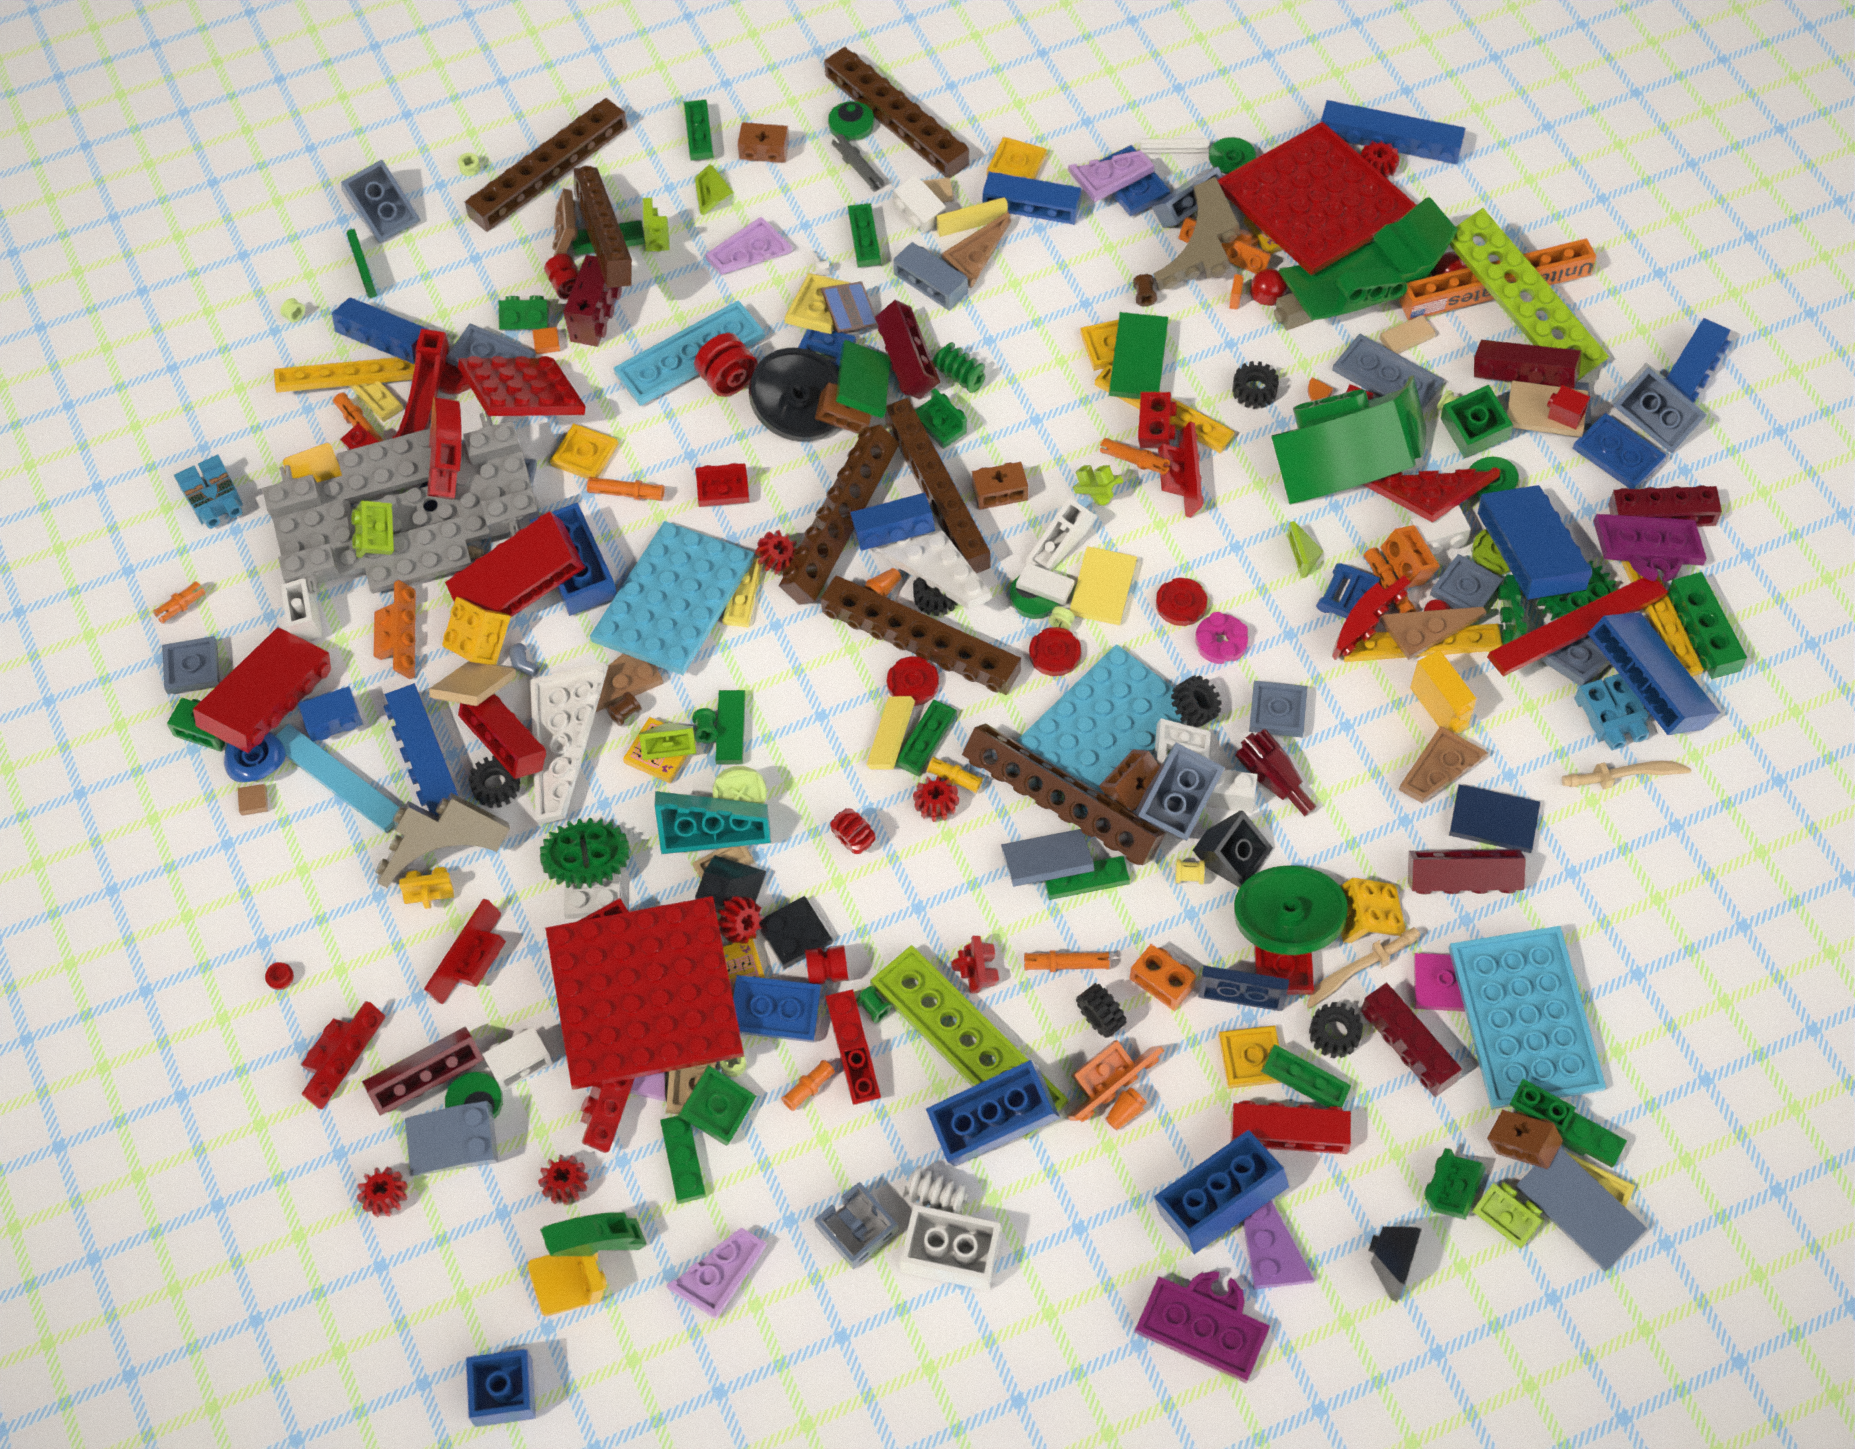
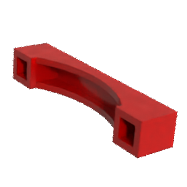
M421 329L415 349L416 359L408 402L399 429L392 438L429 429L433 398L437 397L446 364V356L450 348L446 332Z

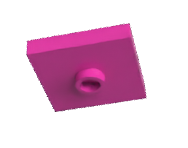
M1414 954L1415 1009L1465 1012L1450 955Z

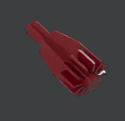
M1263 729L1256 735L1251 733L1242 740V748L1237 751L1235 756L1250 773L1257 774V781L1282 800L1288 797L1304 817L1315 810L1317 806L1299 786L1303 781L1288 754L1266 729Z

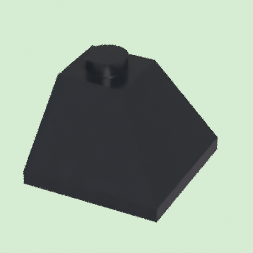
M1240 810L1207 829L1192 851L1200 860L1205 861L1207 869L1240 888L1247 879L1255 875L1273 847L1246 813Z
M714 855L703 873L695 899L713 896L716 913H718V910L724 909V901H731L732 896L748 897L756 903L767 872Z
M1383 1226L1379 1236L1375 1234L1372 1236L1368 1249L1369 1252L1373 1253L1371 1265L1388 1296L1394 1302L1398 1301L1406 1284L1421 1228Z

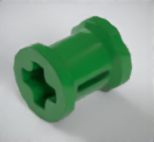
M709 708L696 710L692 715L693 723L696 725L694 738L699 743H712L718 736V731L714 726L716 714Z
M873 985L864 989L856 998L857 1006H862L872 1016L871 1020L874 1023L880 1022L892 1009V1005L889 1002L885 1003L876 993V988Z

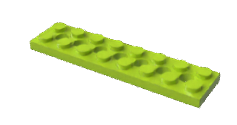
M1483 207L1456 226L1458 230L1450 243V247L1533 345L1581 350V370L1577 382L1609 358V355ZM1473 237H1481L1485 245H1476L1473 242ZM1496 255L1500 259V264H1492L1488 256ZM1510 273L1514 275L1516 282H1507L1504 274ZM1520 293H1529L1532 297V301H1523L1520 297ZM1536 311L1545 312L1548 319L1546 321L1539 320L1536 316ZM1552 330H1560L1563 333V339L1554 338Z
M910 945L870 980V984L876 988L883 998L972 1087L1029 1061L913 945ZM907 978H914L918 982L917 986L912 989L905 988L902 983ZM926 997H933L937 1000V1004L932 1008L924 1007L921 1002ZM945 1016H952L957 1022L952 1027H945L940 1021ZM965 1035H971L976 1039L974 1045L966 1047L960 1043V1039ZM983 1055H992L996 1059L995 1063L991 1066H984L979 1060ZM1042 1074L1059 1112L1068 1104V1098ZM1036 1129L1026 1135H1023L1022 1137L1027 1141L1039 1129Z

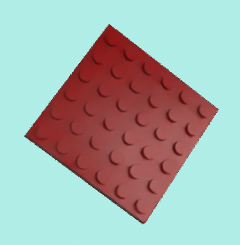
M1323 122L1318 123L1217 180L1225 197L1311 276L1372 241L1375 234L1386 224L1399 221L1417 205Z
M713 896L545 927L572 1090L744 1057Z

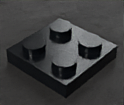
M805 896L767 915L759 922V925L762 927L760 932L784 970L805 959V950L823 949L833 943L831 936Z

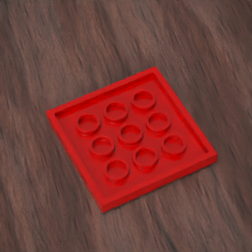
M477 356L459 358L458 368L488 416L585 415V404L554 358L548 356H541L540 358H528L525 356H518L516 358H504L501 356H494L492 358H480Z

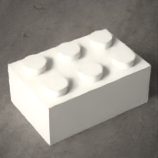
M913 1205L900 1260L901 1272L989 1291L1001 1237V1223Z

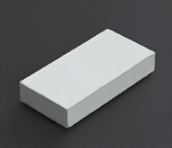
M1026 563L1016 582V588L1065 605L1074 587L1075 580Z

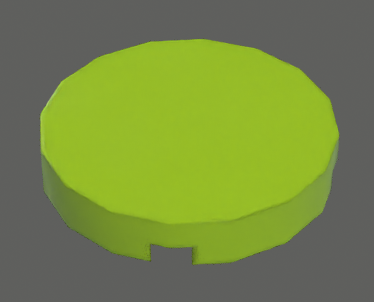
M1487 529L1482 530L1475 537L1472 545L1473 560L1476 564L1496 575L1510 573L1508 565Z

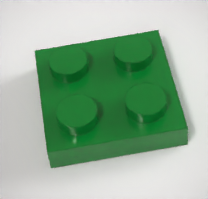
M708 1065L678 1116L727 1146L730 1144L757 1096Z

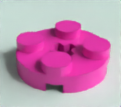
M1221 612L1211 613L1197 627L1195 643L1198 647V652L1204 659L1215 664H1224L1225 661L1233 660L1234 662L1240 659L1247 649V626L1231 615ZM1224 635L1228 641L1223 640L1219 643L1217 642V636Z

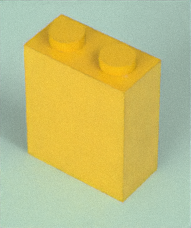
M1441 650L1418 660L1410 689L1438 727L1442 726L1456 734L1461 733L1469 726L1477 698Z

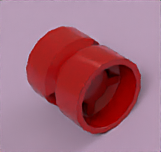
M562 253L554 255L545 263L544 272L552 283L557 296L560 299L568 300L579 270L573 258L569 254Z
M844 945L828 947L825 952L821 948L805 950L810 984H825L827 979H831L833 983L849 981Z

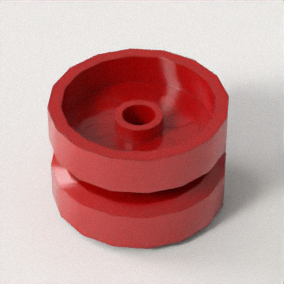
M728 332L719 334L704 344L694 361L697 373L707 382L710 389L720 397L731 396L743 390L750 383L752 374L758 365V360L746 348L736 334Z

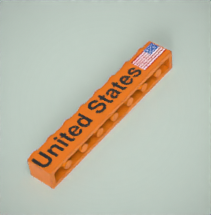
M1587 238L1523 254L1549 286L1591 275L1597 257ZM1500 260L1493 261L1491 263L1500 264ZM1465 268L1407 283V291L1400 297L1399 303L1409 321L1420 315L1426 317L1494 300V298L1471 270ZM1510 273L1504 274L1507 282H1516L1514 275Z

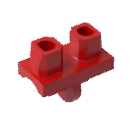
M973 935L971 937L972 942L965 945L964 950H959L958 958L951 961V968L953 971L960 972L962 979L968 978L970 993L978 994L983 987L995 986L999 981V975L996 968H985V962H992L995 958L994 944L982 942L981 936Z

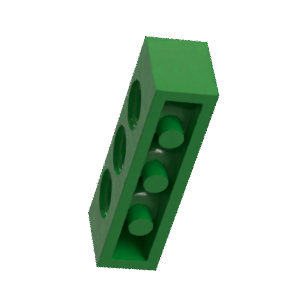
M1703 572L1673 579L1667 595L1689 635L1693 648L1696 649L1700 656L1703 669L1708 672L1711 680L1740 672L1747 660V656Z

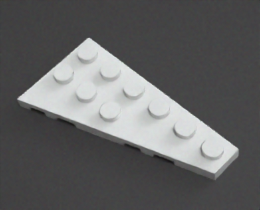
M935 520L936 531L870 548L872 552L876 554L881 553L888 557L889 562L915 578L921 577L926 580L927 585L933 589L937 587L944 591L948 598L968 610L992 599L990 590ZM853 532L854 541L858 542L856 534Z
M605 662L531 679L532 735L546 749L543 770L534 773L536 821L540 825L566 818L608 666Z

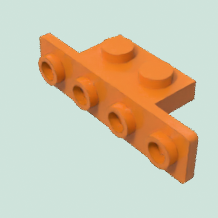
M1190 217L1184 219L1178 237L1179 240L1186 243L1189 242L1197 220ZM1240 229V235L1234 241L1221 244L1230 263L1254 274L1266 269L1269 265L1271 254L1257 248L1259 238L1253 236L1248 230Z
M397 580L394 582V603L374 612L373 656L382 660L393 655V670L408 679H412L415 677L416 591L404 582Z
M1118 1040L1111 1042L1071 1075L1087 1099L1071 1111L1067 1118L1070 1121L1080 1120L1081 1122L1089 1119L1095 1113L1093 1109L1100 1103H1108L1117 1095L1115 1091L1122 1085L1126 1087L1138 1078L1137 1073L1144 1067L1149 1069L1160 1060L1158 1056L1164 1052L1161 1046H1152L1132 1061Z

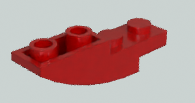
M433 398L429 438L431 456L427 496L450 500L455 498L457 473L460 471L462 443L460 403L456 400Z
M1405 575L1385 590L1377 582L1359 599L1350 611L1337 637L1332 653L1334 660H1337L1342 655L1344 657L1349 656L1357 648L1356 644L1361 640L1367 642L1377 632L1375 628L1379 618L1389 610L1388 606L1393 602L1399 604L1407 597V590L1411 582Z
M853 989L825 996L853 1106L881 1099Z

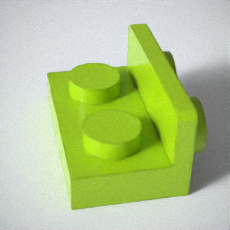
M643 198L646 252L670 250L668 217L658 216V207H653L652 198Z
M361 500L357 508L353 509L351 515V523L355 525L352 547L356 549V557L362 558L365 553L391 555L394 551L392 503Z
M1503 1181L1501 1185L1494 1182L1472 1212L1522 1249L1539 1225L1545 1220L1540 1216L1542 1210L1529 1200L1526 1203L1516 1197L1518 1192Z

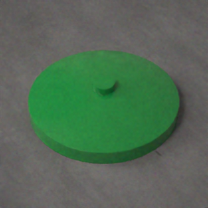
M1277 866L1256 873L1242 884L1234 901V917L1239 931L1255 946L1272 953L1300 955L1320 950L1337 939L1346 925L1347 900L1341 887L1332 878L1320 871L1303 866Z

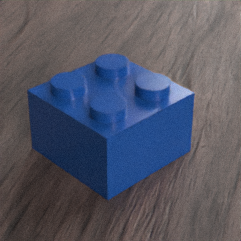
M527 1349L466 1357L468 1415L475 1427L536 1419L533 1359Z

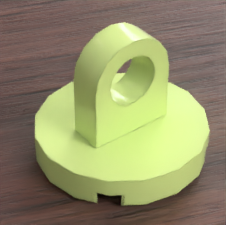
M732 766L723 770L716 777L713 784V798L763 804L767 798L766 783L762 775L755 769L746 766Z

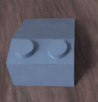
M383 159L341 182L342 191L379 244L421 221Z
M1647 362L1612 400V404L1616 409L1671 454L1707 416L1702 409Z
M1175 742L1146 789L1135 811L1136 815L1187 841L1225 767Z
M487 1101L458 1105L405 1118L411 1176L499 1163L492 1105Z

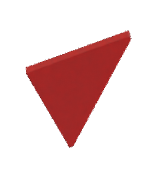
M1492 468L1490 471L1476 472V469H1455V473L1440 474L1439 470L1418 471V475H1402V472L1362 485L1433 523L1500 477V469Z

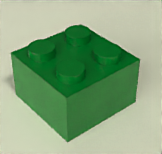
M1489 384L1443 405L1440 419L1464 459L1510 439L1513 423Z

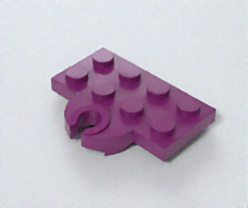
M1596 514L1593 520L1603 558L1605 560L1629 561L1632 568L1648 580L1655 581L1658 576L1657 569H1659L1664 574L1662 580L1664 582L1670 581L1676 577L1683 564L1703 566L1707 560L1695 520Z
M1216 1271L1201 1272L1191 1280L1187 1288L1158 1276L1134 1333L1247 1384L1269 1332L1270 1325L1242 1313L1245 1302L1243 1289L1230 1277L1227 1282L1228 1293L1224 1296L1215 1295L1211 1290V1286L1218 1282L1220 1272Z

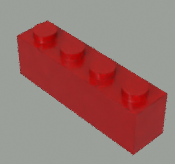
M493 694L477 706L460 703L458 716L514 779L543 770L546 749L530 733L529 729L516 718L515 714L505 706L498 696Z
M1240 1101L1239 1103H1233L1230 1142L1249 1130L1266 1149L1347 1155L1351 1145V1111H1343L1340 1107L1314 1109L1311 1105L1285 1107L1284 1104L1276 1102L1269 1103L1268 1105H1257L1253 1101Z

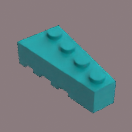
M655 791L654 806L661 854L771 843L768 804Z

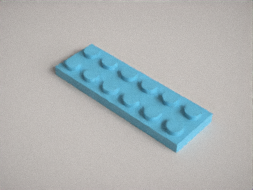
M738 300L613 367L614 374L637 404L641 406L698 375L694 367L695 357L701 347L715 336L727 332L734 333L748 348L764 339L765 332Z

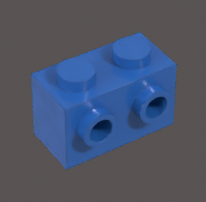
M350 686L298 703L305 728L313 742L328 739L330 736L343 731H352L356 727L363 725Z

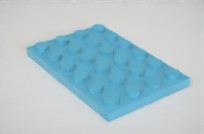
M664 521L590 635L591 642L683 676L739 587L744 575L753 564L755 553Z
M1116 644L1016 742L1104 794L1099 785L1133 749L1150 751L1152 755L1154 754L1156 728L1161 718L1184 724L1186 721L1182 722L1180 720L1181 714L1176 715L1174 712L1178 710L1177 707H1172V702L1175 701L1171 699V694L1174 693L1172 691L1173 687ZM1081 804V809L1088 813L1087 807Z
M1561 926L1450 943L1448 948L1491 1110L1511 1107L1509 1103L1522 1079L1531 1082L1558 1098L1601 1092L1606 1089Z

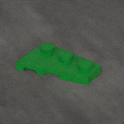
M1508 574L1505 576L1503 585H1499L1498 599L1503 600V607L1500 610V622L1505 623V629L1502 632L1503 645L1525 635L1527 631V624L1523 622L1524 609L1523 606H1520L1521 594L1519 584L1513 575Z

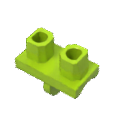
M1083 465L1075 471L1079 482L1073 486L1075 494H1090L1095 504L1105 506L1114 496L1112 491L1114 485L1122 484L1124 480L1122 475H1113L1110 465L1099 466L1094 472L1091 465Z

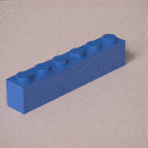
M1326 100L1320 121L1325 123L1348 143L1364 146L1369 145L1372 141L1378 144L1382 140L1383 144L1391 143L1392 148L1398 149V153L1452 164L1458 163L1466 127Z
M413 683L384 694L388 704L383 707L388 720L394 719L396 725L391 728L396 741L402 740L404 747L399 748L405 763H411L412 768L408 770L413 785L418 783L421 789L416 791L421 807L427 805L429 812L438 815L439 813L435 811L443 797L447 799L450 793L458 796L417 687Z

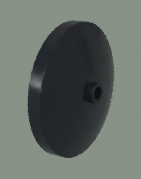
M793 347L776 350L765 356L752 374L749 383L751 407L758 420L768 430L782 438L798 442L821 439L837 427L817 420L815 416L821 392L828 383L838 384L839 370L828 359L808 349Z

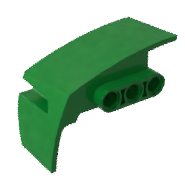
M1426 197L1399 221L1386 224L1373 237L1374 242L1361 246L1311 276L1300 265L1280 268L1279 274L1311 321L1351 313L1385 301L1399 299L1406 293L1407 283L1425 279L1447 250L1458 229L1432 198Z
M1413 375L1409 376L1401 390L1388 393L1383 397L1368 400L1366 390L1360 389L1296 405L1293 407V412L1298 429L1271 435L1290 505L1356 487L1414 467L1416 465L1415 459L1421 458L1425 449L1426 424Z

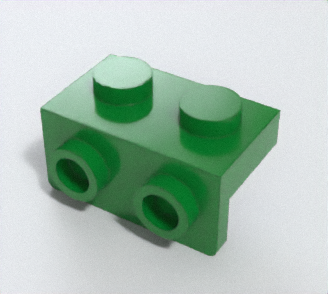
M540 295L529 296V300H520V296H505V300H498L499 330L515 331L549 328V307H551V302Z
M936 388L931 390V399L915 409L926 432L943 449L967 433V417L961 409L957 410L951 404L948 396L944 393L941 394Z
M1444 1148L1442 1156L1438 1157L1432 1181L1425 1188V1199L1432 1211L1466 1220L1486 1169L1484 1164L1456 1157L1452 1149Z

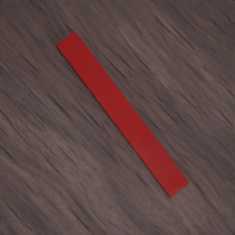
M1642 577L1490 651L1487 658L1504 677L1588 636L1587 633L1603 616L1634 613L1665 598L1668 591L1657 579L1651 581Z

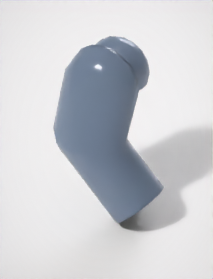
M522 643L512 645L509 650L512 667L522 673L536 677L539 672V665L526 660V646Z

